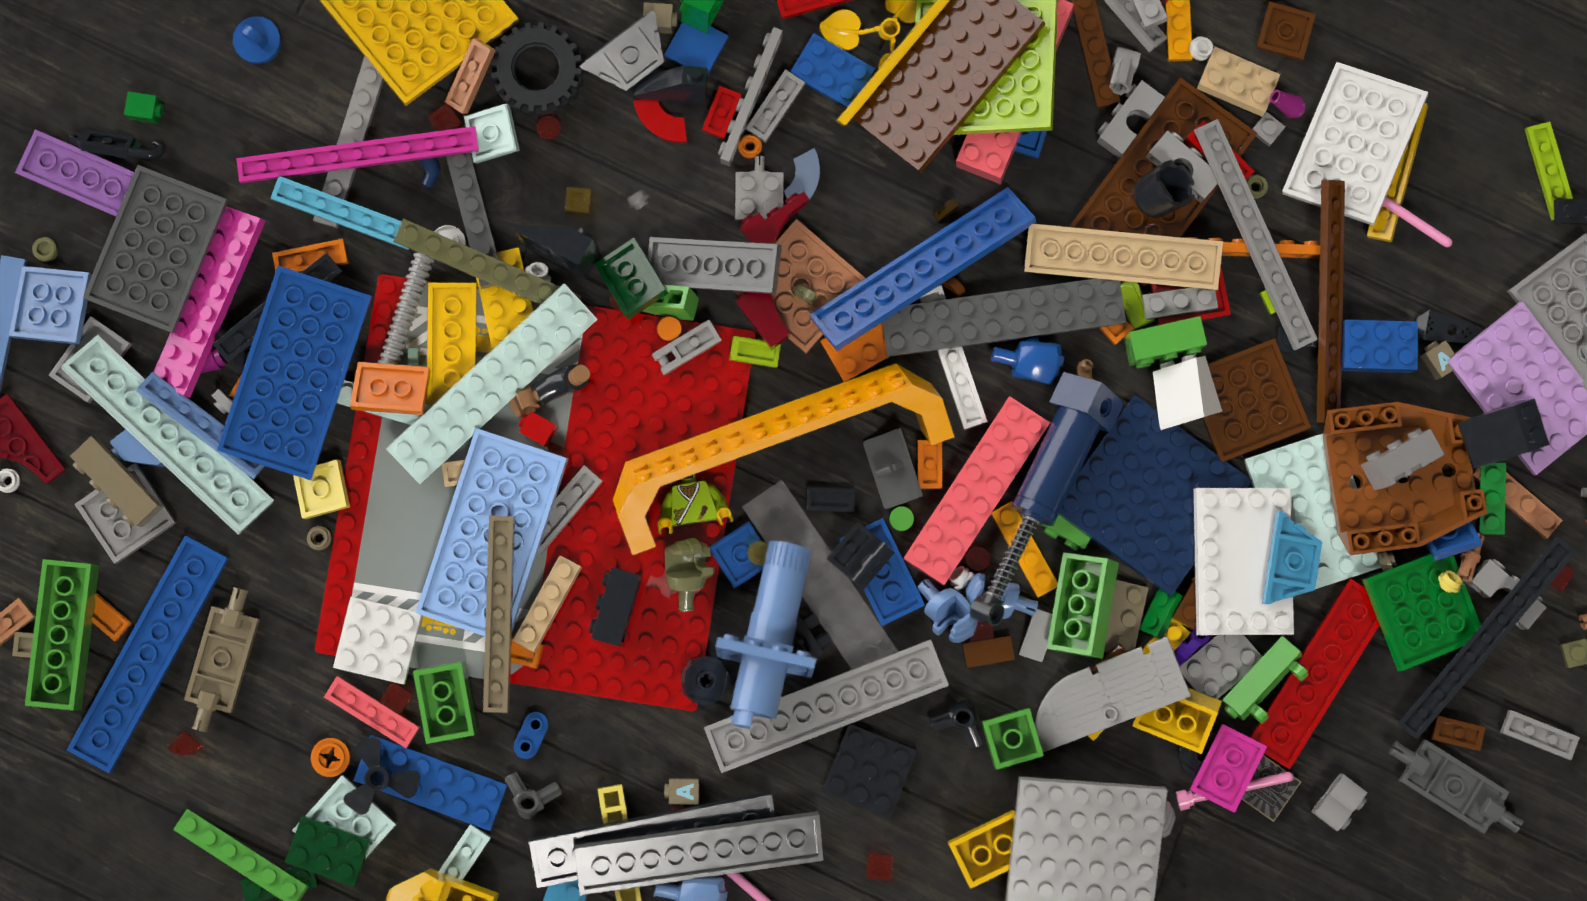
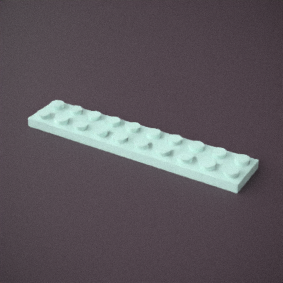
M566 284L561 285L395 439L386 450L421 484L474 435L476 428L480 429L516 396V393L520 392L587 330L597 318Z
M99 335L94 337L62 365L61 369L238 535L273 503L274 500L246 473L136 392L145 379Z

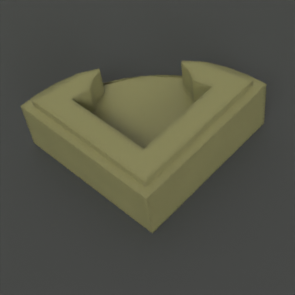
M795 285L792 290L793 295L809 304H813L817 294L800 285Z

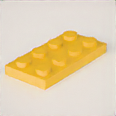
M519 247L496 252L498 260L524 271ZM476 278L491 346L494 349L533 312L532 303L497 286L481 289L479 279Z

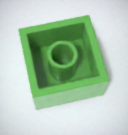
M1030 708L981 721L993 766L996 770L1044 756Z

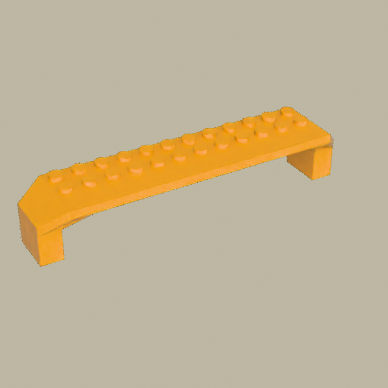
M895 363L625 462L613 502L632 555L656 547L645 515L660 486L890 402L914 411L922 433L929 443L934 445L954 437L942 397L931 383Z

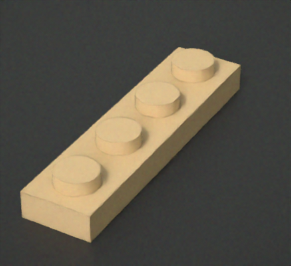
M559 555L513 639L515 643L536 653L582 569L581 566Z

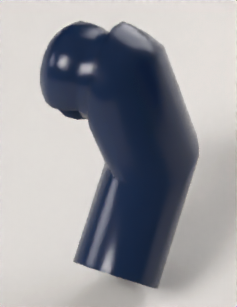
M436 157L419 160L426 170L421 184L432 189L440 173V166Z

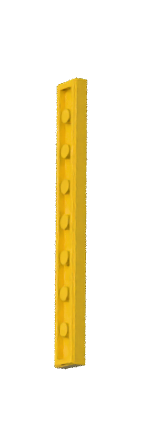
M936 0L839 116L836 120L842 126L848 124L950 0Z

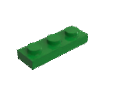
M1498 461L1480 467V490L1483 489L1487 509V513L1479 517L1480 534H1505L1506 461Z

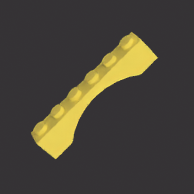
M622 784L598 788L603 824L628 819ZM639 887L615 890L616 901H641Z

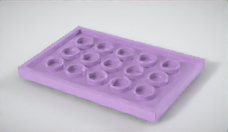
M1523 302L1516 304L1447 361L1454 369L1453 373L1484 413L1519 400L1535 398L1550 445L1518 455L1532 475L1540 473L1587 435V390L1582 384L1583 379Z

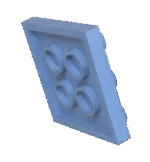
M22 266L9 336L19 339L80 345L88 300L84 299L83 296L92 274L89 272Z

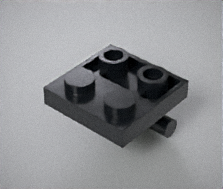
M857 521L826 559L864 590L895 552Z

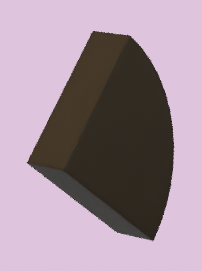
M951 198L944 204V207L934 213L933 217L937 222H940L957 210L958 203L954 198Z

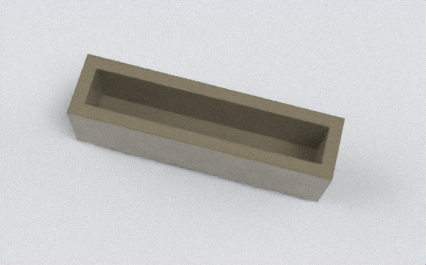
M89 437L70 455L75 461L73 466L81 474L86 473L91 478L89 483L97 491L100 492L102 490L108 496L106 501L113 508L117 509L119 507L124 513L122 517L129 525L143 527L163 508L157 499L98 438Z

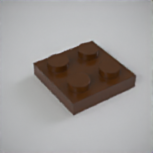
M1269 2L1256 49L1302 61L1316 14Z

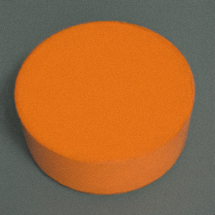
M665 317L658 323L657 331L661 339L672 342L680 337L682 328L676 318Z

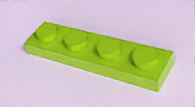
M1546 122L1527 127L1524 130L1551 220H1554V200L1558 198L1573 199L1551 123Z

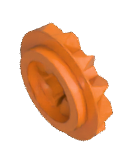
M326 738L319 741L311 753L313 768L317 773L325 777L340 775L350 763V752L346 744L337 738ZM334 748V756L340 759V761H332L328 767V759L321 754H329Z

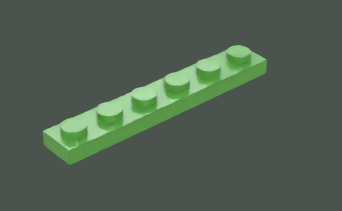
M189 809L185 811L173 829L283 901H300L309 887Z

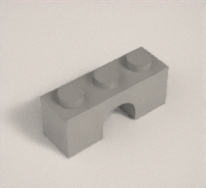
M1141 81L1138 86L1135 84L1131 86L1129 93L1125 95L1128 97L1124 105L1119 103L1111 113L1114 116L1110 124L1105 121L1097 132L1100 135L1097 143L1119 159L1137 136L1127 127L1126 118L1131 115H1139L1148 121L1165 98L1144 81Z
M1167 131L1150 150L1146 158L1156 166L1172 160V163L1184 164L1194 180V185L1191 186L1192 195L1194 194V198L1201 203L1218 184L1209 164L1201 159L1202 155L1196 149H1189L1183 144L1184 140L1174 132L1171 134Z
M1489 559L1483 560L1474 571L1472 581L1466 583L1483 598H1489L1498 589H1503L1508 594L1520 579L1514 575L1509 576L1504 571L1505 567L1497 560L1493 559L1492 561ZM1540 596L1515 624L1521 630L1529 629L1547 608L1541 603L1543 599Z

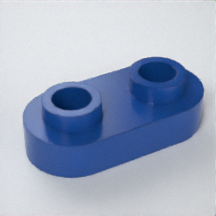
M534 712L525 718L514 742V751L518 757L529 759L537 754L549 728V720L546 715ZM534 720H538L540 722V727L538 729H534L532 727V722ZM524 742L530 745L528 751L522 750L521 746Z

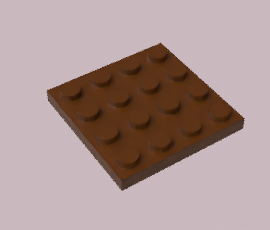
M1275 338L1208 364L1222 412L1202 417V420L1221 462L1311 428Z

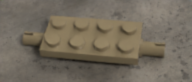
M233 587L228 608L222 609L211 606L184 698L185 701L193 702L198 707L192 729L208 732L213 711L221 710L233 713L260 619L244 615V612H242L247 593L249 592L247 590Z

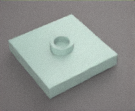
M503 104L464 116L466 127L475 126L477 130L479 152L472 153L474 163H480L520 151L509 104Z

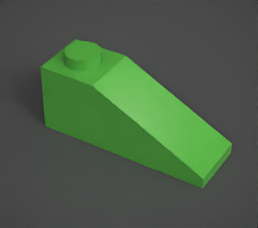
M664 285L668 294L643 310V312L663 317L694 321L699 298L690 287Z

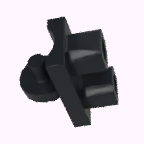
M814 613L797 618V626L804 637L801 639L797 631H795V643L792 645L793 650L799 647L801 651L809 652L805 645V642L808 641L819 657L824 653L823 650L833 641L826 631L816 638L813 637L809 630L820 624Z

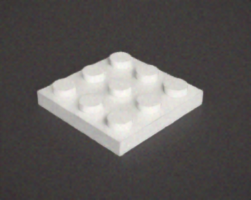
M350 597L333 668L405 684L422 615L415 613V611Z

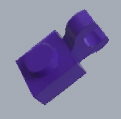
M1195 628L1190 633V642L1187 644L1183 641L1174 650L1177 654L1176 659L1179 666L1199 647L1204 646L1209 641L1210 636L1207 635L1204 639L1198 638Z

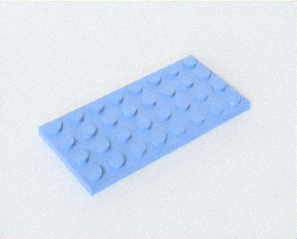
M475 429L415 613L485 636L489 516H515L513 630L569 458L481 429Z

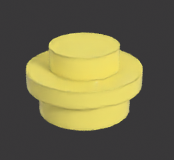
M1447 570L1438 576L1439 585L1446 592L1457 593L1461 589L1462 579L1455 572Z

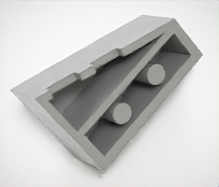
M1419 428L1407 434L1409 439L1406 441L1396 440L1387 445L1388 450L1382 454L1378 450L1366 457L1368 461L1361 464V467L1374 491L1395 484L1400 478L1409 476L1413 471L1445 455L1431 429L1422 431Z

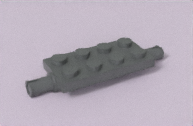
M1423 739L1415 752L1398 741H1395L1392 745L1397 750L1390 748L1388 754L1406 764V769L1398 780L1399 782L1477 831L1485 834L1493 822H1499L1514 833L1520 829L1515 824L1522 826L1523 819L1518 818L1505 809L1504 801L1510 793L1509 791L1429 741Z

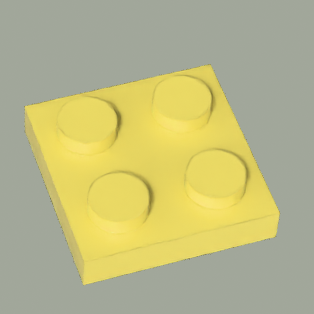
M340 460L317 465L312 480L293 475L302 519H309L350 507Z

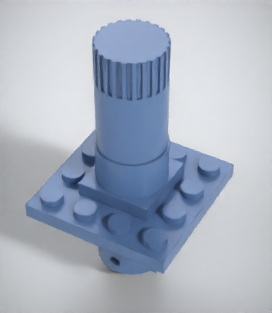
M769 541L747 636L744 637L743 643L738 641V637L724 635V638L718 637L717 658L740 663L730 707L731 710H734V715H731V723L734 726L750 730L753 716L776 719L786 673L812 678L816 659L811 658L812 654L803 651H797V655L792 654V645L797 627L796 621L812 550L806 547L783 541Z

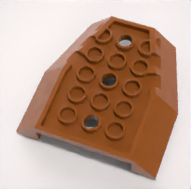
M1401 402L1327 411L1323 444L1337 533L1349 556L1420 547L1487 513L1483 489H1475L1472 466L1457 423L1471 417ZM1419 428L1422 431L1431 429L1445 455L1413 471L1412 474L1406 477L1404 483H1400L1397 480L1395 484L1374 491L1361 467V464L1368 461L1366 457L1378 450L1382 454L1388 450L1387 445L1396 440L1406 441L1409 439L1407 434ZM1445 464L1452 468L1451 477H1446L1442 473V467ZM1351 476L1359 478L1360 486L1358 489L1351 487L1349 483Z

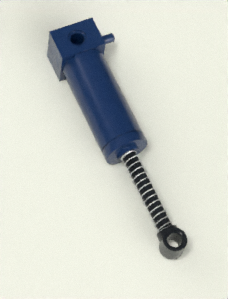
M1063 372L1049 401L1058 410L1012 504V508L1022 516V523H1019L1020 527L1016 529L1017 533L1015 536L1013 535L1014 540L1010 541L1011 546H1008L1009 550L1005 552L1006 556L1002 558L1003 563L999 564L1000 569H997L998 573L994 575L995 579L991 581L992 586L988 587L989 592L983 593L982 596H978L973 600L970 606V616L972 619L991 626H997L1002 621L1004 616L1002 595L1006 592V587H1009V581H1012L1010 579L1011 576L1015 575L1013 572L1017 569V564L1020 563V557L1023 558L1021 556L1022 553L1026 552L1024 549L1028 546V541L1031 540V534L1034 535L1032 532L1036 529V524L1054 526L1098 431L1111 432L1124 402L1102 382Z

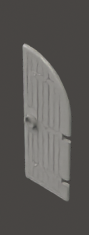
M1165 637L1149 643L1148 647L1151 652L1145 655L1142 647L1100 662L1096 664L1099 673L1093 675L1091 668L1087 667L1058 681L1045 695L1036 716L1035 728L1042 752L1190 697L1191 694L1169 638Z

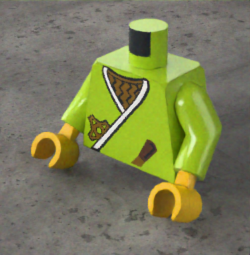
M693 474L682 478V485L672 486V491L666 494L660 508L658 532L661 534V529L668 527L669 534H672L673 527L717 519L720 525H723L722 519L724 517H729L731 522H733V516L721 492L714 485L707 484L706 481L696 482V476Z

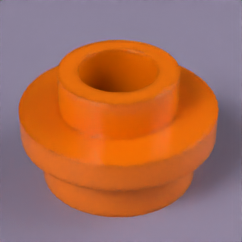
M747 134L740 139L738 149L745 158H754L760 154L762 143L757 136ZM752 143L755 147L749 151L745 148L746 145Z

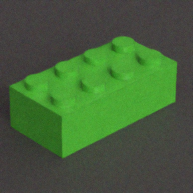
M1063 553L1047 649L1103 659L1119 566L1118 562L1106 558Z

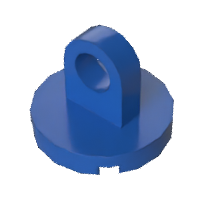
M253 16L243 20L237 26L233 34V45L235 51L244 61L251 64L267 63L277 56L281 48V36L279 29L272 21L264 17Z

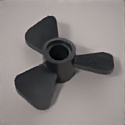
M376 737L363 740L356 745L358 755L369 769L364 777L365 784L344 796L343 801L357 814H366L370 810L376 791L388 787L405 798H412L416 795L421 779L419 772L407 771L392 774L388 767L381 765V742ZM376 771H380L384 775V782L381 785L376 784L373 780V775Z

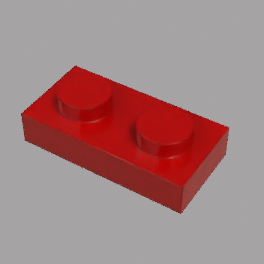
M719 86L702 131L725 140L729 124L733 120L742 94Z

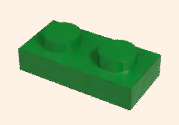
M1158 589L1139 630L1162 639L1183 596L1174 592L1169 597Z

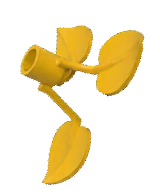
M886 0L885 7L887 11L895 15L893 18L885 19L879 26L859 30L861 25L860 19L850 10H839L820 23L819 28L823 37L828 42L842 50L855 48L859 43L858 35L878 32L882 39L890 40L891 53L885 54L881 58L880 68L895 50V36L900 31V24L897 18L899 17L904 23L916 21L917 0Z

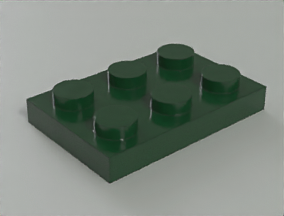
M632 238L595 263L599 273L628 320L668 294V291L635 238Z
M302 815L285 863L355 887L372 839Z

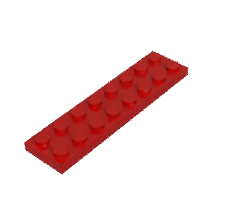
M1348 579L1303 651L1302 657L1297 662L1308 671V676L1303 681H1300L1290 672L1266 710L1269 718L1263 724L1259 722L1250 736L1251 739L1267 746L1264 752L1265 755L1287 769L1292 767L1380 625L1366 588L1354 580Z

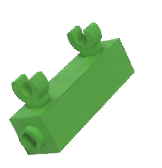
M1282 636L1223 699L1226 706L1224 710L1232 718L1236 719L1238 716L1242 721L1251 714L1263 724L1269 717L1258 705L1289 671L1300 681H1303L1308 676V671L1297 663L1302 657L1301 651Z

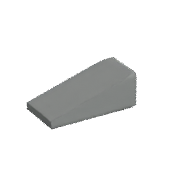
M1034 609L1035 614L1031 616L1019 655L1042 662L1047 650L1052 614Z

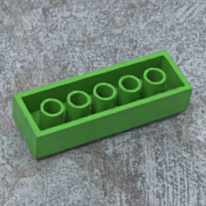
M43 559L25 706L82 710L99 565Z

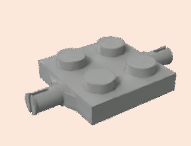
M759 156L754 157L755 170L736 172L735 221H742L752 213L754 216L760 213L764 219H767L766 215L775 207L779 209L783 207V173L764 170V156H760V165Z

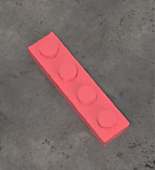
M339 676L335 678L324 698L405 748H408L420 729L418 725Z

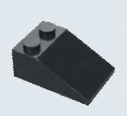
M1535 398L1519 400L1457 422L1472 469L1550 445Z

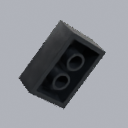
M612 567L610 572H605L602 585L606 586L604 595H599L595 609L599 610L597 619H592L589 633H592L591 639L619 647L624 646L643 579L642 576Z

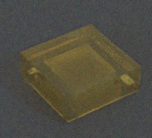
M567 187L565 212L589 214L591 189Z

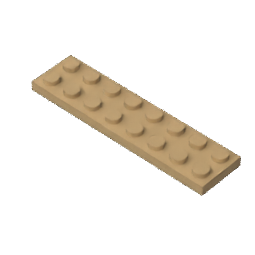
M1032 224L1028 230L1024 272L1218 290L1223 241Z

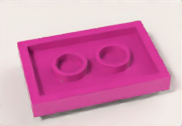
M1222 724L1194 779L1190 791L1235 813L1267 746Z

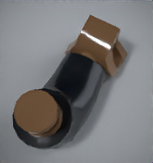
M574 364L562 367L533 384L534 390H532L530 384H527L508 402L511 411H514L518 418H522L525 414L529 415L530 411L536 412L540 409L538 401H540L541 405H544L564 395L582 390L589 382L590 372L586 366Z

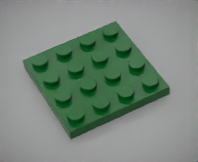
M1428 554L1363 579L1364 586L1398 672L1463 647L1481 626L1464 581H1462L1461 589L1457 593L1446 592L1439 585L1438 576L1441 573H1445L1447 570L1458 573L1459 568L1454 555L1434 561L1432 555Z

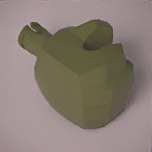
M696 538L678 541L665 548L667 584L671 590L679 591L678 610L683 612L694 610L693 591L702 589L706 580L713 576L715 572L714 567H708L705 562L706 557L711 556L709 546L706 543L699 542Z

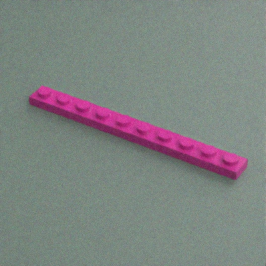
M473 126L236 159L239 182L242 184L278 179V176L287 178L479 152L477 130Z

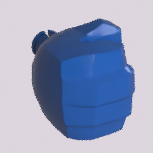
M1036 336L1019 342L1015 351L994 346L991 361L1011 365L1012 377L1052 385L1056 377L1059 376L1060 369L1064 363V356L1062 355L1061 345L1051 342H1039V337Z

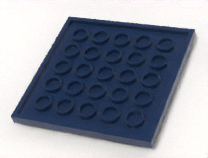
M1134 395L1117 418L1111 432L1106 433L1079 471L1059 516L1170 597L1195 563L1193 489L1247 488L1252 480L1228 462H1221L1217 454L1177 425L1161 430L1158 411Z

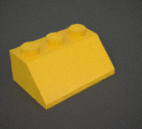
M1188 688L1191 694L1190 697L1137 716L1133 727L1202 754L1222 701Z

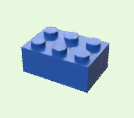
M1342 321L1341 371L1412 373L1417 370L1418 322Z

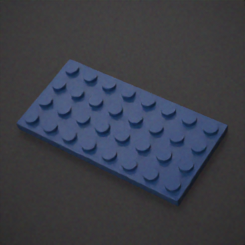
M278 266L217 451L312 480L372 296Z

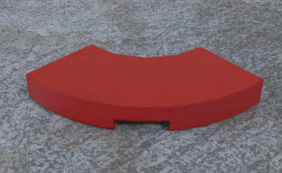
M634 101L640 121L650 132L668 142L687 143L684 118L673 117L667 114L660 107L658 101Z

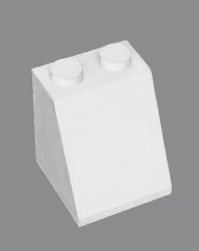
M1196 354L1188 355L1181 358L1182 363L1175 365L1174 360L1160 364V370L1153 372L1161 430L1222 412L1205 356L1197 358Z

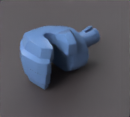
M975 574L965 589L966 598L970 605L976 597L989 592V590H984L985 574ZM1009 582V587H1006V592L1003 593V598H1001L1002 605L1004 606L1003 619L1009 618L1014 609L1034 616L1035 611L1033 609L1037 610L1038 601L1019 596V584Z
M929 579L924 580L926 585L921 582L917 589L929 601L924 612L934 621L933 633L939 636L949 625L954 624L949 635L950 641L960 643L973 636L978 621L970 616L971 605L968 600L951 588L939 592Z
M721 876L683 880L678 885L669 883L656 884L654 889V896L675 901H726L728 894L724 886V879Z

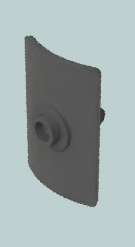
M901 428L863 442L885 509L922 497V491Z

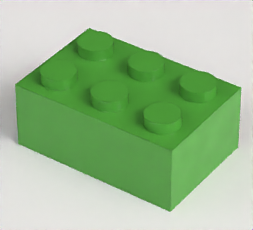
M1200 316L1132 331L1123 338L1129 366L1136 365L1137 369L1151 366V363H1154L1155 360H1160V363L1173 361L1178 355L1183 354V357L1192 354L1198 355V353L1202 352L1201 349L1207 345Z
M466 660L419 668L413 671L426 744L473 736L478 733Z

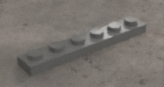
M470 153L446 156L470 248L498 260ZM479 279L481 289L494 286Z

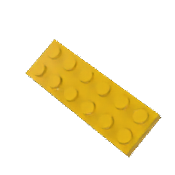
M428 283L427 367L430 368L431 374L427 391V405L432 406L476 365L477 283Z

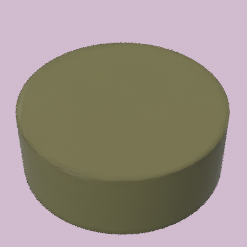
M41 237L34 242L32 251L37 259L43 262H50L57 257L59 248L54 240L48 237Z

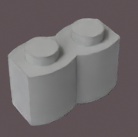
M1340 773L1311 812L1332 829L1339 831L1341 828L1344 830L1352 820L1350 817L1355 809L1360 810L1365 804L1367 792L1347 776Z

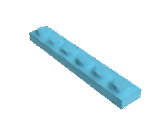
M278 176L270 198L271 200L406 250L409 249L393 242L401 221Z

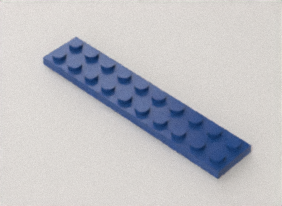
M1007 187L811 313V320L834 349L838 351L1023 232L1032 224H1035L1036 218Z
M184 536L68 746L67 751L107 773H112L230 558L189 536Z

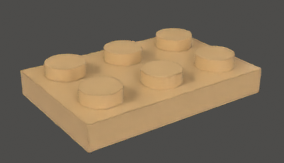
M1214 46L1197 89L1263 117L1280 74Z

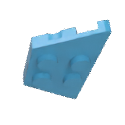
M1276 511L1262 604H1271L1282 599L1315 590L1322 541L1314 535H1310L1303 526L1292 521L1283 511Z

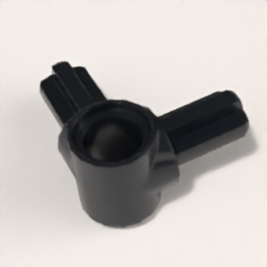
M961 700L955 706L950 707L949 712L933 716L929 719V725L933 731L950 726L963 730L969 748H978L983 743L976 727L978 724L975 714L976 708L970 701ZM966 711L970 717L963 718L959 716L958 712Z

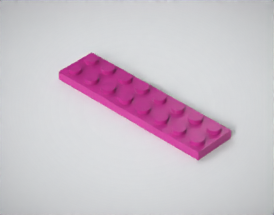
M226 207L176 331L174 334L170 332L154 370L156 375L174 387L176 392L189 398L192 395L266 222L261 218L230 207Z

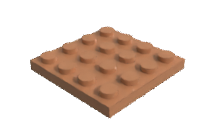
M796 219L776 242V244L782 246L777 292L776 294H771L780 319L790 332L791 336L788 339L807 354L823 335L811 320L810 314L866 278ZM795 285L803 286L817 293L813 304H809L792 294Z

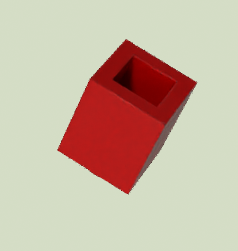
M530 411L529 415L525 414L518 425L521 427L519 430L521 434L546 448L559 428Z

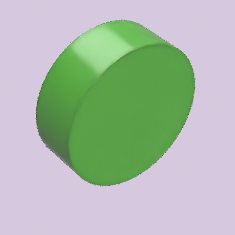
M897 507L891 512L889 521L895 530L905 531L912 526L914 516L910 509Z

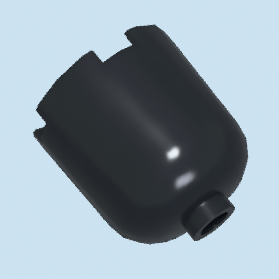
M1172 160L1163 162L1137 181L1133 192L1134 202L1144 215L1156 219L1161 218L1192 202L1195 197L1194 194L1192 195L1191 187L1194 185V180L1190 172L1183 165L1177 166L1172 163Z

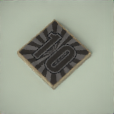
M1263 755L1251 780L1287 771ZM1293 776V780L1290 782L1245 791L1241 800L1274 822L1301 781Z

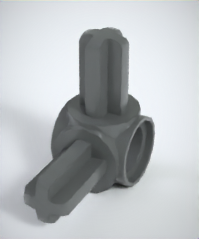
M512 773L505 778L506 784L514 795L512 801L517 808L518 814L524 819L534 818L539 811L544 809V804L562 794L556 782L535 792V790L526 789L517 773ZM526 801L534 803V807L529 810L524 809L521 805Z

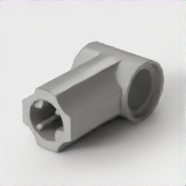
M1117 47L1112 63L1113 72L1109 85L1113 93L1119 95L1129 93L1141 53Z

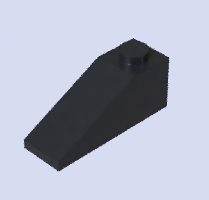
M680 66L646 75L636 83L634 99L705 105L708 68Z

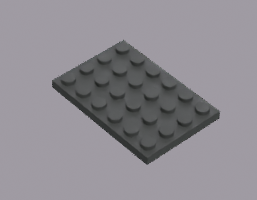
M138 165L83 298L174 334L229 201Z

